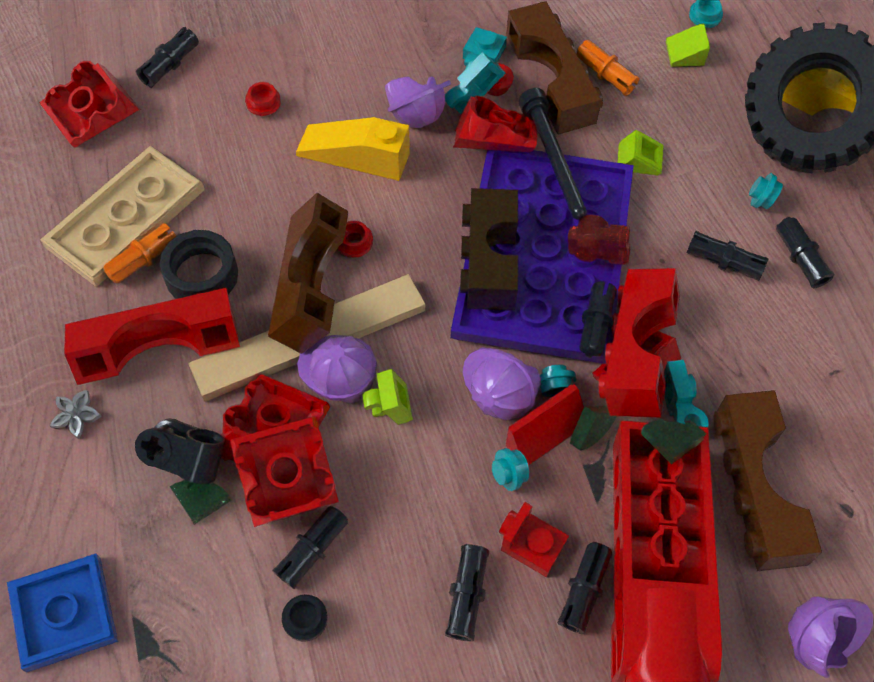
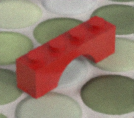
M676 268L628 269L625 285H620L618 288V306L620 310L619 313L613 314V343L608 342L606 345L605 361L607 372L601 373L599 377V396L601 399H606L610 416L661 418L666 388L662 360L660 356L645 351L641 346L653 333L676 325L680 301Z
M227 288L65 324L64 354L77 385L119 376L129 360L139 353L157 346L182 345L191 348L199 356L240 347L235 317Z

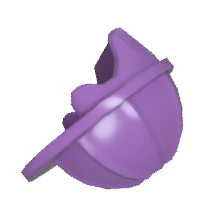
M410 77L394 79L385 85L390 106L387 109L393 113L400 123L409 125L412 128H422L435 122L440 117L445 105L443 88L451 85V82L448 80L437 85L435 78L429 77L427 84L421 85Z
M341 335L325 336L304 353H300L297 362L299 376L308 388L329 400L354 403L363 399V392L370 390L377 368L376 359L369 345L353 336Z
M484 347L470 353L464 361L463 376L465 385L472 394V400L476 402L483 414L503 420L523 417L535 405V398L541 386V378L536 368L524 364L511 353Z
M810 598L801 606L796 607V611L788 623V631L795 658L807 669L814 670L817 674L828 678L830 675L827 669L845 667L848 662L847 657L857 651L868 638L873 626V613L864 602L854 599Z

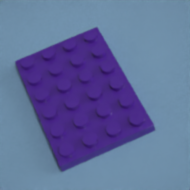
M487 150L480 188L518 190V226L515 244H496L490 247L499 254L518 255L515 310L467 309L468 293H460L459 287L450 339L606 364V345L608 342L613 343L612 327L608 329L603 354L588 358L585 356V353L579 350L584 327L582 313L588 309L592 285L600 281L605 282L603 296L607 293L609 283L616 287L617 295L614 299L612 315L616 313L634 165L564 155L587 210V215L584 219L576 220L572 217L546 152L533 150L531 153ZM465 260L463 269H468L469 260Z

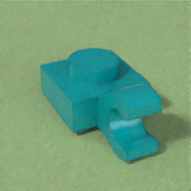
M476 27L463 48L464 65L467 66L470 61L477 58L482 52L498 63L506 48L507 37Z
M684 360L668 361L664 369L666 382L664 397L669 416L674 417L673 425H685V421H692L698 427H708L709 420L705 412L692 404L693 398H696L697 395L694 376L688 374Z

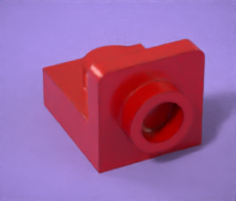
M524 502L519 512L511 510L501 525L499 533L504 535L501 551L547 578L567 543L569 535L532 515L533 506Z

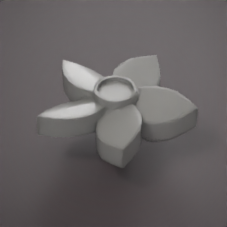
M88 390L77 393L72 401L66 397H56V405L62 413L52 420L50 427L62 428L69 425L71 433L79 439L84 428L83 421L88 423L94 422L102 416L93 407L89 406L91 402Z

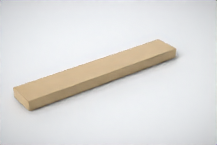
M407 274L335 303L331 330L326 336H353L359 339L424 312L425 303L410 275ZM269 331L239 342L240 347L212 353L188 364L203 400L206 402L248 385L251 381L256 380L260 374L269 376L296 365L300 353L269 338Z

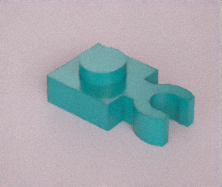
M482 52L477 58L468 63L465 70L457 78L461 83L451 88L445 94V102L450 108H455L462 114L471 96H484L506 73L499 64Z

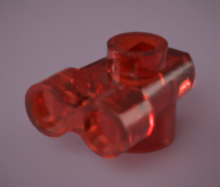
M586 215L579 220L578 226H571L569 229V254H575L579 260L584 262H592L598 258L609 260L610 264L628 265L631 245L629 244L630 226L611 224L609 227L608 222L602 217Z

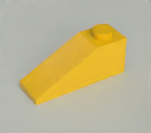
M376 117L309 124L296 150V155L399 181L410 154L409 125Z

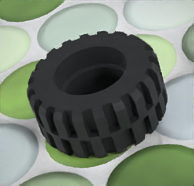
M825 22L813 23V30L803 32L802 27L790 31L789 38L783 40L781 37L777 38L770 44L771 50L767 54L762 53L755 62L756 69L754 72H750L747 81L748 90L747 94H745V107L752 135L757 144L762 146L764 153L771 159L779 160L782 166L792 169V167L800 168L803 173H813V170H824L826 173L836 171L837 167L844 164L849 166L857 162L861 155L864 153L868 154L874 148V45L868 42L869 35L863 31L858 30L856 34L847 32L848 25L837 23L835 29H825ZM827 68L842 73L853 83L856 91L854 111L843 125L834 130L820 133L801 130L793 126L785 116L782 106L784 91L788 83L799 74L811 69Z

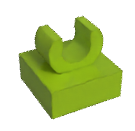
M392 369L377 373L379 389L363 392L364 408L366 410L372 409L374 417L389 416L397 425L412 421L413 417L407 384Z

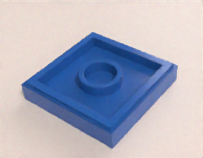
M97 553L7 582L21 669L26 673L118 642L101 558Z

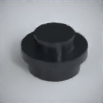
M307 594L292 598L285 605L282 612V625L285 632L292 639L301 642L311 641L320 636L325 630L328 621L327 610L323 602L317 597Z

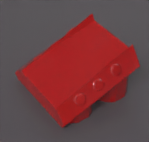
M91 61L80 62L72 70V81L66 85L59 84L53 86L46 93L45 99L39 102L74 148L141 110L105 66L99 63L94 65Z
M471 96L456 126L453 148L531 153L537 145V129L534 121L524 117L522 113L501 108L497 103L483 96Z
M260 374L256 380L251 381L246 386L244 399L241 404L229 407L223 414L221 435L225 438L222 458L224 461L230 459L235 462L230 440L312 416H316L318 426H320L330 409L329 403Z
M316 416L230 440L235 464L238 468L245 493V502L248 512L251 514L254 527L339 502Z

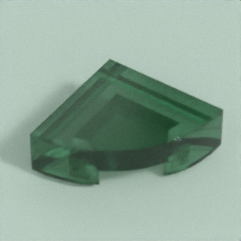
M607 405L584 407L570 439V444L580 451L590 448L606 434L617 416L609 415Z
M657 419L647 423L641 431V434L671 465L701 443L706 435L702 429L692 423L686 422L682 424L665 421L664 419Z
M183 480L170 486L194 525L231 501L228 493L215 483L197 484Z

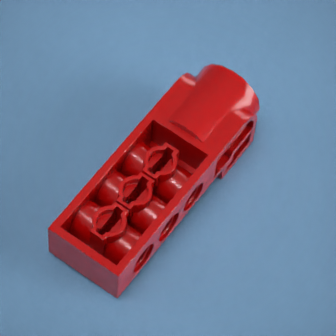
M621 420L613 443L614 621L611 626V682H718L722 662V636L708 427Z

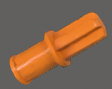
M585 40L578 47L577 57L598 73L597 78L600 80L606 79L620 90L624 96H628L636 88L632 84L637 85L640 77L635 76L621 65L616 55H608L590 40Z
M163 223L141 240L131 241V247L104 265L105 273L114 283H120L144 265L147 267L153 264L152 260L163 252L171 240L176 238L175 233L172 231L168 234L167 231L170 230V227Z

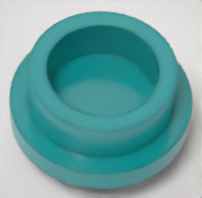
M696 0L689 11L690 20L696 25L704 24L705 28L717 26L723 17L722 5L719 0Z
M770 173L765 178L762 176L757 178L749 191V196L752 197L751 206L755 208L761 206L767 210L774 204L783 188V184L777 181L776 175Z
M565 365L545 367L542 370L543 374H540L541 393L545 397L555 396L577 381L576 372L567 370Z
M508 448L498 450L495 454V461L492 463V473L499 485H503L509 491L519 489L522 483L528 481L529 466L521 451L517 449L511 451Z

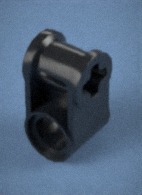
M168 418L160 421L154 428L141 432L135 441V451L138 458L148 466L178 475L192 483L210 484L217 477L225 438L217 432L200 429L180 422L177 419Z

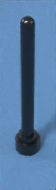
M540 88L528 89L519 98L521 111L524 117L534 121L572 217L576 220H582L586 217L587 210L547 117L550 107L548 98Z

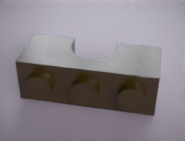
M471 188L470 204H463L462 227H469V236H462L461 259L469 261L468 269H461L460 293H468L467 309L515 310L518 293V255L499 254L490 247L496 244H515L518 226V190Z

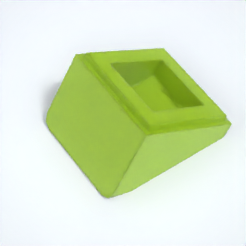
M704 24L693 26L666 38L665 42L671 67L705 65L710 45Z
M638 130L633 131L620 141L617 163L634 165L633 173L656 176L662 173L663 144Z

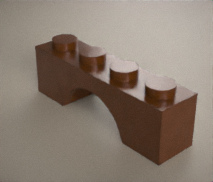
M547 1L508 11L506 37L517 58L539 62L551 69L557 77L548 85L546 95L550 103L547 115L557 134L597 124L599 111L603 106L601 91L592 84L586 64L580 62L575 53L573 41L570 37H566L561 28L559 16L556 13L553 14Z
M319 193L311 197L291 216L268 332L269 338L301 354L330 333L335 300L321 293V283L331 257L345 238L348 211Z
M771 390L725 395L718 410L714 412L713 423L716 434L722 436L724 442L723 463L725 471L733 477L736 489L733 495L735 510L744 519L746 527L744 534L746 552L750 558H754L757 571L808 566L822 553L810 509L796 506L780 497L768 483L763 470L762 459L764 451L773 446L786 429L776 392Z

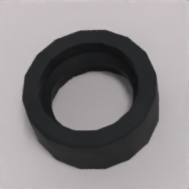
M192 230L182 233L171 240L161 254L159 264L168 291L175 299L227 288L229 295L237 283L238 267L230 243L222 235L210 230ZM212 254L219 257L222 261V267L218 273L209 280L192 283L185 282L177 276V270L180 265L192 256Z

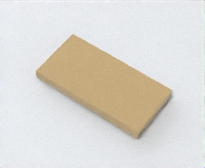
M149 146L40 240L47 250L95 287H98L108 278L103 269L107 262L131 247V241H139L160 227L161 224H168L204 191L203 183L159 151Z

